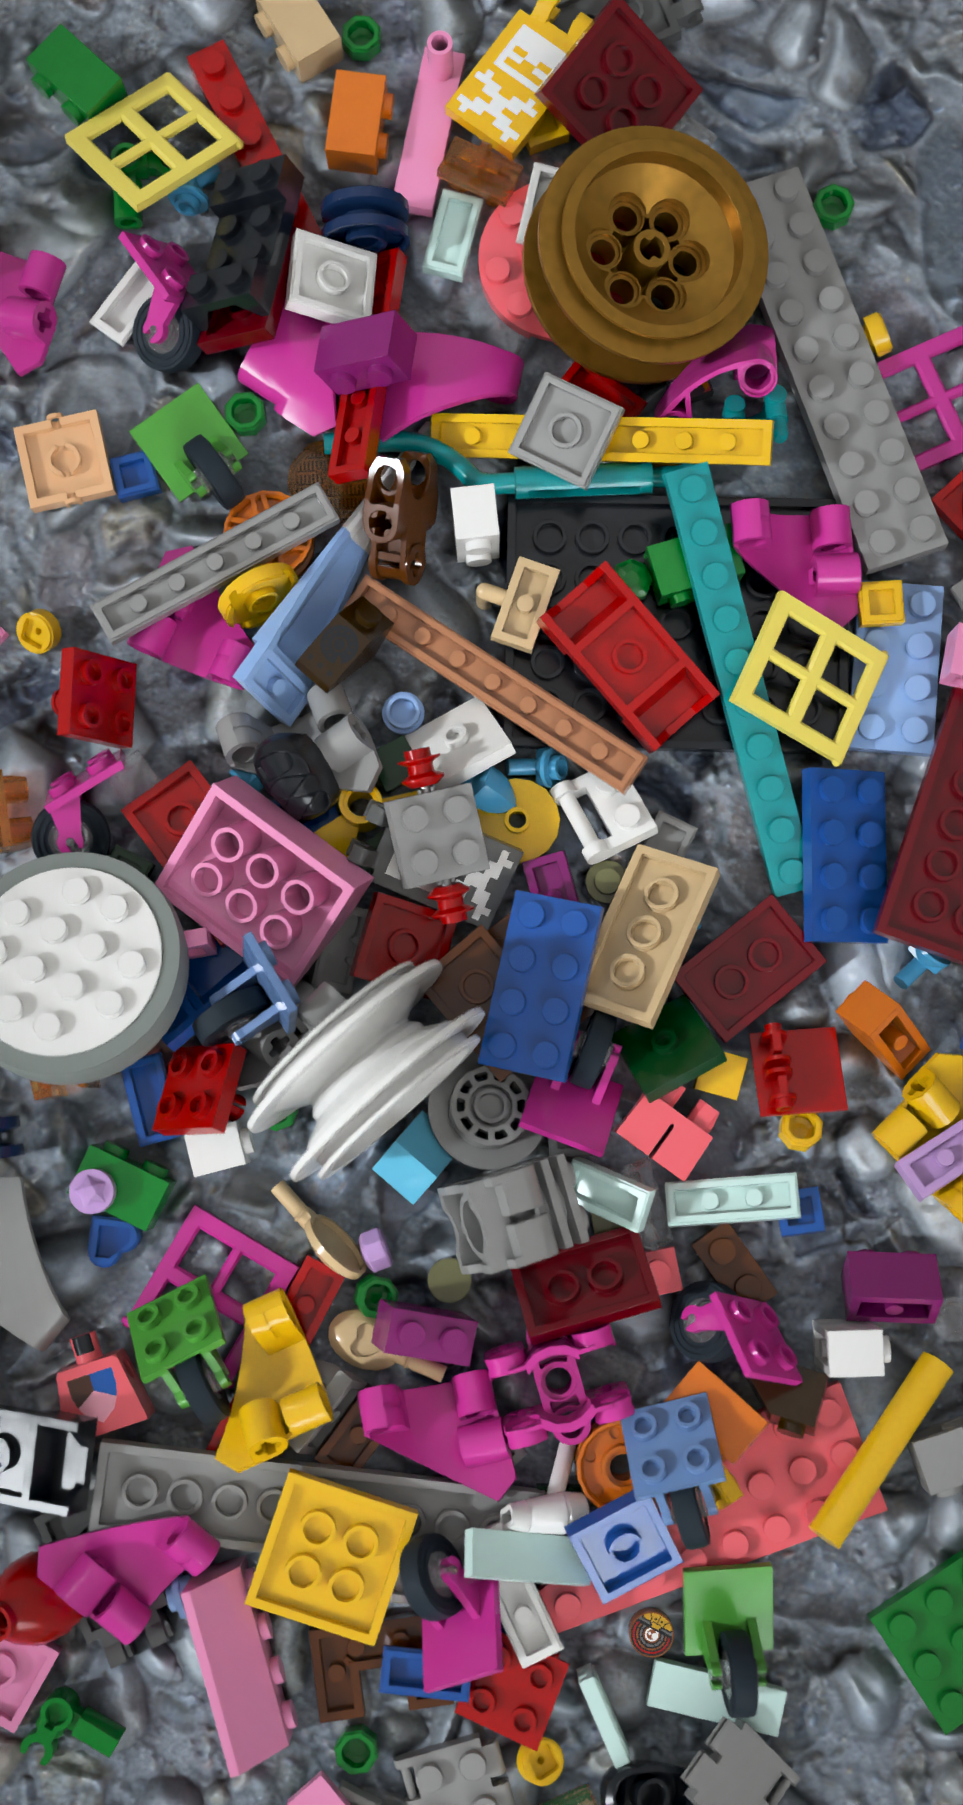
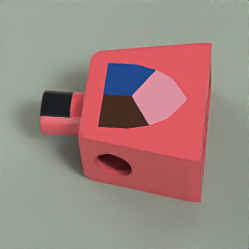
M95 1330L70 1339L77 1363L67 1366L57 1373L56 1379L61 1411L98 1418L96 1436L147 1420L155 1412L154 1405L124 1348L103 1354Z

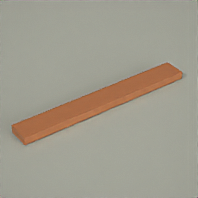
M366 574L343 607V609L361 596L365 597L394 623L385 638L386 640L624 796L648 762L649 758L369 575Z

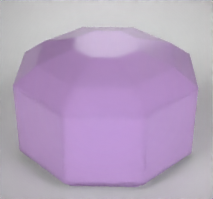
M375 1227L360 1234L359 1249L367 1267L374 1273L391 1267L393 1259L382 1229Z

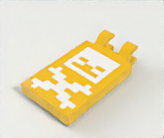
M538 0L531 15L519 9L445 105V115L512 162L550 113L534 94L593 21L592 18L580 12L566 34L552 24L561 12V9L556 7L561 0Z

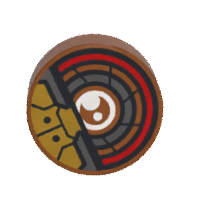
M653 1607L643 1608L637 1611L629 1622L628 1633L630 1642L639 1654L653 1658L663 1655L670 1649L674 1640V1630L669 1617L662 1610Z

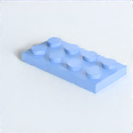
M861 580V582H871V580ZM902 583L905 623L902 626L859 628L858 614L853 618V634L880 651H887L889 658L848 750L930 757L935 738L944 586ZM852 655L848 692L851 696H853L866 667L864 662Z

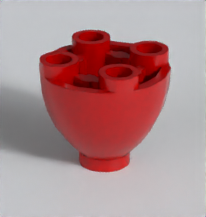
M31 1551L19 1557L0 1576V1641L6 1640L16 1645L26 1646L48 1644L68 1634L72 1627L80 1622L83 1617L61 1599L51 1587L37 1577L38 1551Z

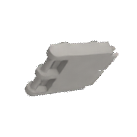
M725 1716L722 1717L705 1741V1744L713 1751L711 1756L709 1757L706 1753L703 1754L699 1750L681 1775V1779L689 1786L684 1795L694 1805H777L789 1786H796L800 1780V1777L747 1722L738 1718L733 1722L729 1718L727 1720ZM782 1776L783 1780L767 1802L765 1799Z
M480 1732L407 1752L394 1758L396 1770H401L408 1795L404 1799L405 1805H516L508 1777L492 1779V1777L506 1772L497 1737L482 1740ZM410 1767L414 1769L416 1785L419 1788L418 1793H416Z

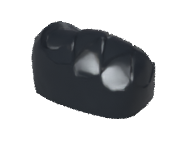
M277 733L269 736L257 746L253 762L259 779L269 795L275 798L281 808L301 824L322 816L338 802L340 791L334 774L318 746L307 734Z
M630 1760V1763L615 1769V1766H611L602 1775L599 1787L601 1805H694L684 1795L689 1786L681 1779V1775L686 1770L682 1766L659 1761Z

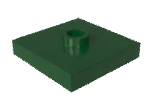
M685 994L663 1006L653 1030L631 1023L614 1032L612 1038L613 1044L622 1046L619 1055L649 1103L727 1061L724 1051Z

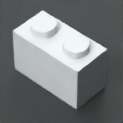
M494 483L450 488L457 563L466 562V565L470 567L490 564L492 559L499 558L500 545Z
M846 1318L812 1319L814 1364L828 1377L885 1376L884 1363H890L891 1346L888 1335H883V1329L872 1322L846 1321Z

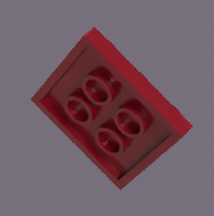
M609 0L534 95L574 138L583 145L602 133L623 127L646 125L673 129L701 94L703 88L624 0Z

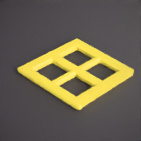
M165 72L159 78L65 134L66 143L137 213L244 147V142L170 72ZM169 94L188 113L157 131L138 112ZM123 122L142 141L111 160L92 140ZM198 122L217 141L187 160L167 140ZM152 150L172 170L140 189L121 169Z
M779 591L729 701L832 761L833 766L838 767L842 765L889 658L888 652L880 651L787 592ZM788 616L820 635L806 668L774 649ZM835 646H838L866 664L853 696L821 678ZM768 661L800 679L786 712L754 694ZM816 689L847 708L833 740L802 722Z

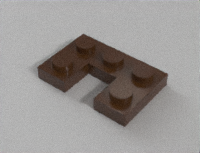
M415 1611L385 1615L375 1646L310 1626L309 1639L320 1723L365 1717L366 1709L361 1670L382 1667L384 1645L423 1649L422 1618ZM407 1696L409 1710L454 1704V1701Z

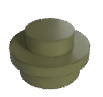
M610 860L594 864L586 875L585 885L587 892L597 902L610 904L623 878L625 869L620 864Z

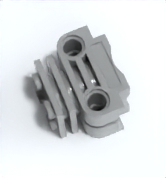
M564 1153L532 1158L507 1168L488 1171L437 1188L443 1211L449 1217L455 1230L456 1256L462 1275L474 1273L494 1274L510 1268H520L552 1257L560 1252L559 1249H568L574 1247L573 1244H582L590 1241L587 1233L589 1228L588 1216L584 1207L579 1205L574 1189L576 1185L575 1172L571 1164L566 1161Z

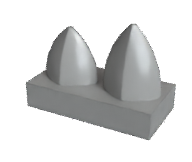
M315 1360L323 1380L334 1419L288 1440V1445L298 1454L315 1456L316 1452L356 1400L357 1392L363 1390L367 1385V1382L357 1373L345 1371L335 1364L323 1360Z

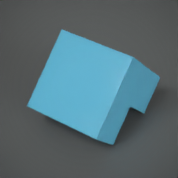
M422 1110L395 1140L372 1170L414 1205L451 1162L453 1157L439 1144L432 1131L429 1116Z

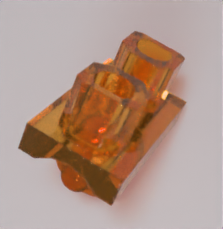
M454 136L446 157L437 169V177L448 181V187L459 192L468 190L483 197L486 204L495 208L499 205L506 207L523 174L524 166L493 153V145L491 143L482 141L480 146Z
M0 769V854L9 853L12 846L31 842L33 827L31 816L9 818L7 804L28 802L27 778L3 776L2 769Z

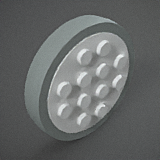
M64 852L47 855L24 863L0 878V1066L21 1077L40 1083L77 1085L97 1081L116 1074L146 1055L165 1035L175 1020L184 999L189 977V954L185 934L175 909L164 893L144 874L123 861L88 852Z

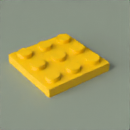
M290 1468L244 1604L375 1646L399 1574L401 1553L405 1545L410 1541L418 1517V1510Z

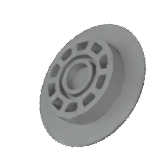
M472 1051L455 1071L429 1094V1122L439 1144L459 1162L470 1167L485 1170L510 1167L529 1156L543 1137L521 1127H517L514 1131L510 1126L513 1120L519 1125L535 1076L513 1071L503 1082L494 1080L496 1078L486 1065L478 1064L479 1057ZM483 1077L484 1081L478 1082L475 1078ZM464 1085L471 1088L467 1094L460 1091ZM462 1102L464 1111L458 1112L457 1103ZM517 1104L521 1105V1112L517 1111ZM466 1119L471 1125L470 1130L465 1128L461 1122L462 1120ZM477 1131L485 1133L486 1139L475 1136V1133ZM502 1131L504 1138L496 1140L495 1133Z

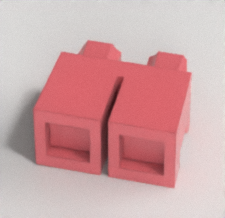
M680 1086L651 1103L648 1102L642 1093L636 1104L613 1131L685 1182L713 1139L709 1132L714 1127L720 1112L701 1099L696 1102L686 1117L676 1111L673 1107L686 1090L684 1086ZM671 1125L670 1129L668 1130V1132L665 1134V1136L663 1137V1139H662V1140L660 1141V1143H659L658 1141L661 1139V1137L663 1136V1134L666 1132V1130L668 1129V1127Z

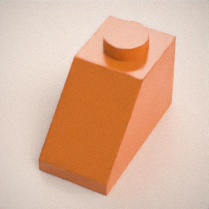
M866 980L854 992L849 994L835 1011L850 1032L901 1080L931 1050L902 1006Z

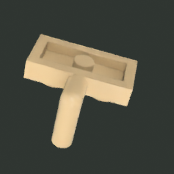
M519 556L508 589L485 582L477 586L476 604L478 608L487 610L493 603L501 606L491 634L492 641L532 654L540 631V627L536 622L547 611L559 577V569Z

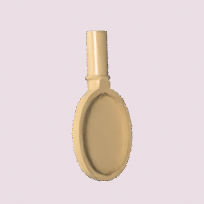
M285 1180L275 1185L271 1192L293 1216L294 1222H298L305 1230L307 1238L319 1259L341 1276L353 1280L360 1278L366 1271L367 1265L363 1261L360 1249L355 1241L336 1222L324 1215L316 1214L311 1207H307Z
M358 1308L339 1313L331 1321L328 1331L330 1345L336 1354L347 1363L361 1369L375 1371L386 1369L396 1363L403 1366L404 1369L408 1368L441 1383L447 1369L446 1365L437 1361L383 1353L372 1344L371 1340L376 1318L365 1317Z

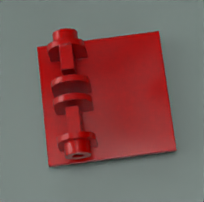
M775 1022L766 1024L764 1026L765 1032L749 1033L760 1117L848 1111L835 1027L783 1030L782 1024Z
M501 1632L503 1672L472 1680L469 1702L458 1701L454 1713L537 1752L570 1663L559 1659L560 1652L558 1651L523 1669L508 1635Z

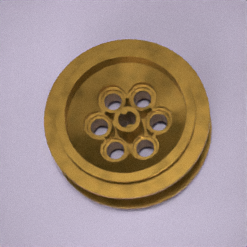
M646 125L623 127L602 133L577 148L564 161L531 214L522 250V269L528 298L535 315L550 338L564 353L586 369L615 381L632 384H654L674 380L693 360L716 351L730 341L744 327L760 301L767 278L769 262L768 239L762 213L749 186L737 170L717 151L690 135L668 128ZM613 220L623 223L627 231L618 229ZM654 226L662 228L665 231L667 237H665L663 233L655 230ZM591 253L600 255L605 265L595 262ZM673 264L680 266L684 270L685 276L679 275L675 271ZM610 292L619 294L624 304L615 302L611 298ZM651 297L660 300L664 310L655 307Z

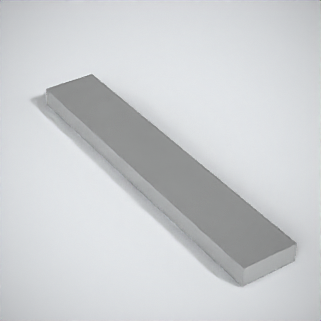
M317 482L91 604L90 607L110 643L114 646L234 581L247 571L269 562L339 524L340 519L320 483Z

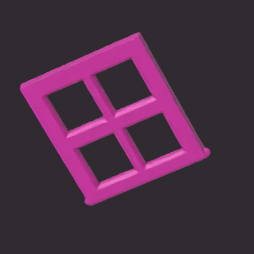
M963 325L877 362L883 379L914 366L929 397L898 411L897 415L900 422H905L935 409L949 438V441L914 456L920 472L963 454V424L952 403L953 400L963 396V383L946 390L931 358L963 345Z
M195 1204L131 1311L159 1298L169 1282L180 1287L198 1278L180 1267L179 1264L201 1229L233 1248L213 1281L211 1289L218 1312L244 1327L243 1304L222 1292L242 1255L275 1274L263 1295L280 1287L285 1292L300 1266ZM124 1316L121 1320L122 1324L130 1329L127 1316ZM244 1328L224 1360V1364L230 1373L227 1376L232 1382V1385L226 1387L227 1389L235 1386L233 1379L240 1369ZM207 1365L208 1368L210 1369V1371H211V1373H212L214 1379L217 1380L216 1377H215V1375H214V1373H213V1371L211 1370V1368L209 1367V1365Z

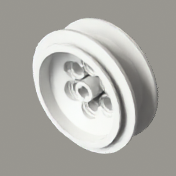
M432 959L417 967L411 961L404 962L372 981L310 1032L272 1070L257 1089L253 1102L258 1107L247 1123V1127L252 1133H259L270 1128L300 1107L310 1104L313 1106L312 1117L317 1122L307 1145V1151L290 1172V1177L294 1182L303 1180L321 1167L322 1169L318 1173V1177L321 1180H325L352 1162L427 1098L430 1093L455 1071L480 1042L478 1035L467 1038L485 1016V1012L480 1007L466 1012L454 1021L449 1020L425 1027L420 1022L408 1020L412 1008L420 1001L442 972L443 965L437 959Z

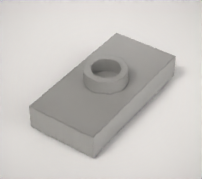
M356 906L312 964L307 981L312 987L317 988L325 981L338 992L352 994L355 977L350 976L349 973L369 909Z

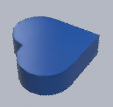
M92 1215L88 1242V1257L90 1261L101 1268L110 1267L118 1263L124 1252L135 1249L141 1243L143 1237L142 1230L115 1216Z

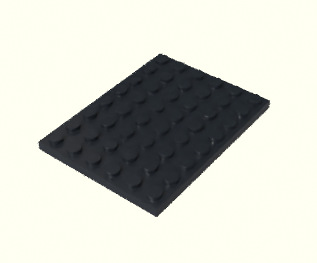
M508 494L506 589H508L519 556L560 570L547 611L582 583L605 560L613 569L616 564L629 559L645 564L643 556L647 546L678 538L668 496L607 495L515 499L514 494ZM717 497L723 523L731 522L730 505L732 503L754 497ZM762 498L769 500L770 514L809 515L815 508L837 504L835 499ZM742 558L746 572L739 585L755 643L779 590L766 581ZM651 585L646 598L641 600V602L718 690L695 601L676 608H671L669 603L658 606ZM788 616L774 649L806 668L820 635ZM541 628L532 654L505 645V664L633 748L638 751H646L621 722L623 718L567 654L564 656ZM835 646L821 678L848 693V653ZM768 661L762 675L769 702L786 712L800 679ZM816 689L802 722L833 740L847 708ZM720 695L696 713L656 751L735 753ZM504 717V732L514 748L540 749L550 747ZM777 730L783 753L818 754Z

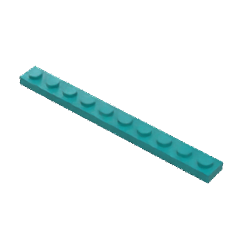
M707 461L671 471L662 476L771 894L777 898L803 890L802 826L777 729L729 701L753 648L754 640ZM762 675L754 694L769 702Z

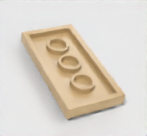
M637 844L600 927L584 1006L652 1030L654 1029L720 878L718 868Z

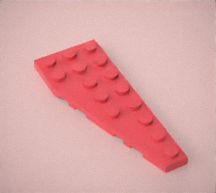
M838 1380L828 1383L814 1436L804 1433L803 1439L790 1437L778 1432V1425L770 1423L736 1464H732L727 1459L723 1462L724 1466L736 1478L739 1488L744 1495L720 1510L719 1514L709 1516L703 1498L710 1530V1545L687 1550L680 1537L672 1508L670 1514L673 1516L675 1524L668 1525L666 1528L683 1560L681 1564L604 1605L592 1581L591 1585L583 1587L541 1584L539 1586V1593L557 1632L566 1631L683 1587L682 1568L745 1564L818 1537L809 1528V1525L863 1444L841 1383ZM762 1408L756 1410L769 1421ZM880 1488L858 1521L888 1510ZM655 1502L654 1504L662 1518L657 1502Z

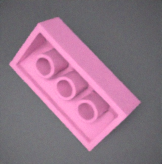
M246 1555L208 1566L198 1576H191L181 1593L230 1778L243 1774L288 1747L294 1731L293 1728L298 1726L294 1703L292 1699L285 1700L281 1683L286 1681L282 1659L279 1654L273 1656L269 1639L273 1638L270 1615L267 1611L261 1612V1609L244 1604L256 1569L255 1566L249 1568Z

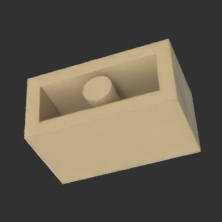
M256 0L258 13L254 15L259 30L266 39L272 36L278 46L275 51L286 72L293 70L301 84L344 59L341 37L317 0Z

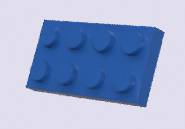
M820 767L802 769L804 942L888 943V938L872 933L887 889L885 772Z
M516 890L478 1064L567 1083L603 918V907Z

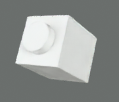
M241 1120L227 1123L225 1134L184 1135L194 1177L250 1163L249 1154L255 1152L252 1132L248 1127L243 1128Z

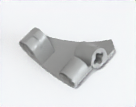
M301 979L295 987L301 1001L296 1005L298 1008L296 1030L287 1035L278 1020L243 1043L251 1053L244 1059L237 1085L238 1091L259 1087L272 1070L310 1032L347 1000L325 981L314 989L309 983Z
M0 1177V1326L35 1349L45 1352L70 1321L71 1317L61 1305L44 1267L30 1221L24 1178Z

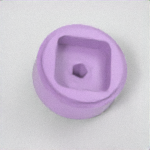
M97 1168L87 1169L78 1173L71 1181L69 1187L71 1203L77 1210L85 1214H96L105 1211L112 1205L117 1193L113 1177L108 1172Z

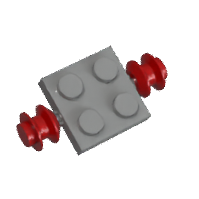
M428 746L405 751V761L397 762V765L407 767L409 775L401 784L411 789L421 788L417 790V795L383 803L403 889H411L437 882L440 886L434 887L427 895V899L437 901L439 908L431 917L441 918L442 925L467 920L466 912L474 909L473 905L464 904L463 894L470 890V887L463 883L455 882V877L490 869L472 784L464 783L438 790L435 789V786L429 787V785L437 784L445 773L434 769L433 761L440 756V753L431 755L430 747Z

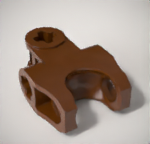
M407 450L399 458L386 455L377 456L369 469L364 497L363 528L366 535L372 540L368 569L374 579L401 580L403 584L415 586L422 578L426 563V531L435 524L438 505L437 464L432 453ZM413 460L420 461L425 468V479L419 485L411 483L410 464ZM387 465L396 471L390 490L381 481V472Z

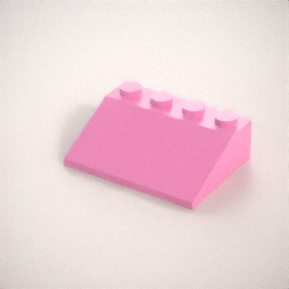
M235 775L213 783L155 885L174 906L202 927H206L211 934L243 957V935L252 932L258 943L266 941L277 960V965L273 966L281 981L288 979L295 988L351 915L374 877L357 864L347 860L345 855Z

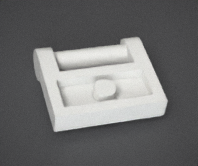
M587 772L573 780H564L557 783L549 792L554 802L563 808L584 847L582 854L590 865L597 864L658 834L657 825L633 784L624 796ZM585 794L588 795L610 837L606 839L598 838L577 798Z

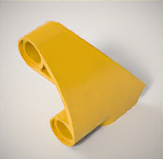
M936 1052L906 1083L902 1091L904 1100L871 1133L877 1142L896 1161H899L963 1119V1055ZM963 1175L932 1194V1196L963 1223Z
M281 1287L243 1304L244 1341L237 1388L225 1432L215 1456L218 1462L237 1473L278 1456L287 1449L288 1440L334 1419L331 1404L312 1351L291 1303Z

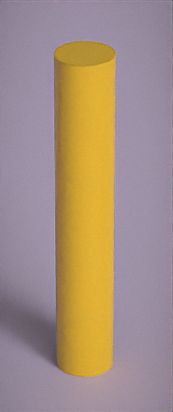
M924 1351L921 1353L809 1525V1528L816 1535L833 1547L841 1548L952 1376L953 1370L943 1361Z

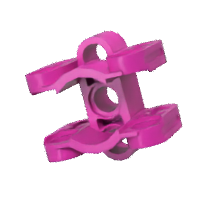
M610 1323L536 1345H531L526 1327L528 1348H524L522 1341H516L494 1347L484 1353V1361L488 1367L490 1382L497 1377L525 1370L530 1374L533 1371L542 1402L536 1406L513 1411L503 1417V1428L507 1436L509 1449H521L543 1442L548 1438V1431L553 1432L555 1438L561 1443L577 1445L583 1442L589 1435L593 1417H595L597 1424H605L625 1419L635 1413L631 1394L625 1381L612 1382L594 1389L584 1390L576 1358L580 1359V1354L594 1351L607 1345H616ZM554 1368L566 1369L570 1373L568 1384L558 1389L550 1387L545 1380L550 1370ZM573 1411V1412L570 1413L569 1415H562V1414H564V1413H566V1412Z

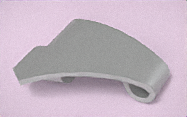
M341 683L328 693L324 692L318 685H314L307 693V701L311 712L296 718L290 727L285 724L270 727L244 712L228 714L217 722L215 728L226 762L231 767L245 772L257 774L253 762L255 750L262 741L277 733L307 734L318 746L329 764L339 790L372 793L383 769L372 737L361 720L354 715Z

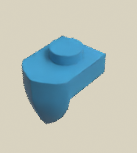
M493 766L461 783L472 784L477 809L499 814L506 813L511 808L516 807L515 794L509 780L501 771Z

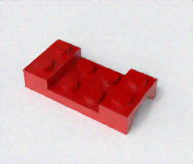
M606 560L560 602L546 611L536 622L563 655L567 654L623 718L621 722L649 754L656 751L672 734L720 695L718 690Z

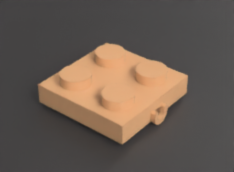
M96 409L64 416L62 413H51L46 416V421L13 428L30 509L34 513L65 506L70 508V505H82L83 502L117 495L101 420ZM59 418V421L53 422L52 419Z

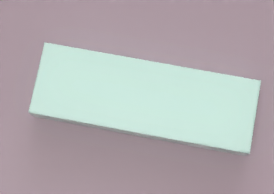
M797 1172L687 1180L685 1182H665L669 1228L801 1219Z
M482 1528L465 1530L464 1578L582 1587L591 1585V1580L568 1536Z
M654 1657L645 1699L646 1706L719 1723L723 1716L727 1720L729 1718L735 1722L737 1718H731L727 1713L722 1691L711 1690L707 1668L662 1657ZM767 1683V1686L758 1687L756 1715L738 1719L747 1722L755 1732L778 1737L787 1696L786 1688Z

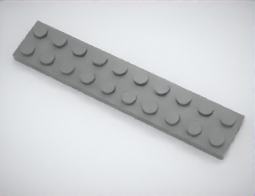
M797 166L747 182L746 184L754 195L762 213L768 239V272L764 290L758 304L767 326L773 328L777 353L837 504L848 505L850 508L853 547L855 552L859 554L864 575L866 576L944 550L949 542L819 217L813 207V202L799 167Z
M103 1438L100 1442L88 1532L155 1518L188 1515L220 1541V1548L262 1552L289 1469L293 1468L417 1509L418 1517L410 1541L429 1533L440 1534L453 1544L461 1558L463 1567H465L464 1539L466 1529H484L500 1521V1510L509 1503L545 1495L546 1491L512 1485L500 1502L450 1478L282 1458H271L243 1472L237 1473L215 1459L217 1451ZM428 1562V1571L435 1572L431 1563Z

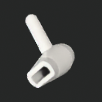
M559 1443L545 1495L512 1502L500 1510V1521L503 1530L525 1533L567 1534L564 1526L590 1513L587 1499L583 1493L566 1491L576 1445Z

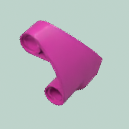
M40 250L30 251L27 260L0 251V349L21 377L44 364L57 325V314L53 305L67 268L62 260Z
M284 302L275 339L255 343L250 346L240 366L238 380L275 404L274 410L279 415L310 435L318 436L334 429L337 420L336 394L314 372L321 327L332 325V323L285 310Z
M748 324L716 351L693 360L668 387L654 410V417L667 418L669 416H678L680 418H692L690 392L713 377L733 370L734 380H738L739 386L745 394L758 398L768 395L776 386L778 378L773 328L765 325Z
M415 332L417 334L411 379L387 386L379 439L385 442L401 430L425 417L467 402L486 399L497 404L514 403L517 400L522 378L523 359L512 352L480 341L440 333Z
M762 498L743 499L730 505L733 548L766 581L777 590L787 592L842 627H845L859 613L857 593L861 587V562L858 552L853 550L850 508L848 505L832 504L813 509L809 515L770 514L769 500Z
M193 546L166 551L157 569L193 550ZM218 590L134 634L127 640L129 646L144 654L194 675L238 690H244L245 688L232 676L254 647V644L239 623L235 624L233 628L225 622L218 609V601L221 596Z
M488 1369L461 1373L453 1376L451 1382L402 1390L395 1384H384L357 1392L365 1437L500 1502L516 1481L517 1477L512 1453L504 1432L503 1418L498 1413Z
M188 1515L138 1521L39 1545L37 1577L51 1587L61 1599L85 1618L89 1616L121 1643L128 1645L138 1637L147 1625L152 1614L149 1607L184 1570L192 1576L201 1574L213 1561L221 1544L219 1540Z

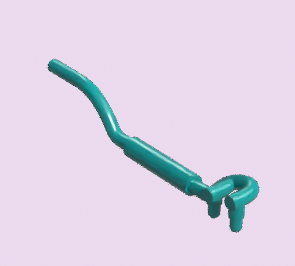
M776 385L773 391L764 397L761 411L745 418L744 413L745 399L739 395H730L725 399L721 419L773 420V440L776 443H783L789 436L787 427L788 414L785 402L787 391L783 386ZM400 431L385 442L379 439L377 453H404L407 450L432 453L436 463L451 472L465 486L494 483L495 495L514 494L515 499L651 494L653 488H666L663 474L696 465L681 464L677 466L653 467L652 463H600L586 491L536 466L514 467V472L483 473L454 448L432 437L410 431ZM323 433L325 455H330L334 433Z

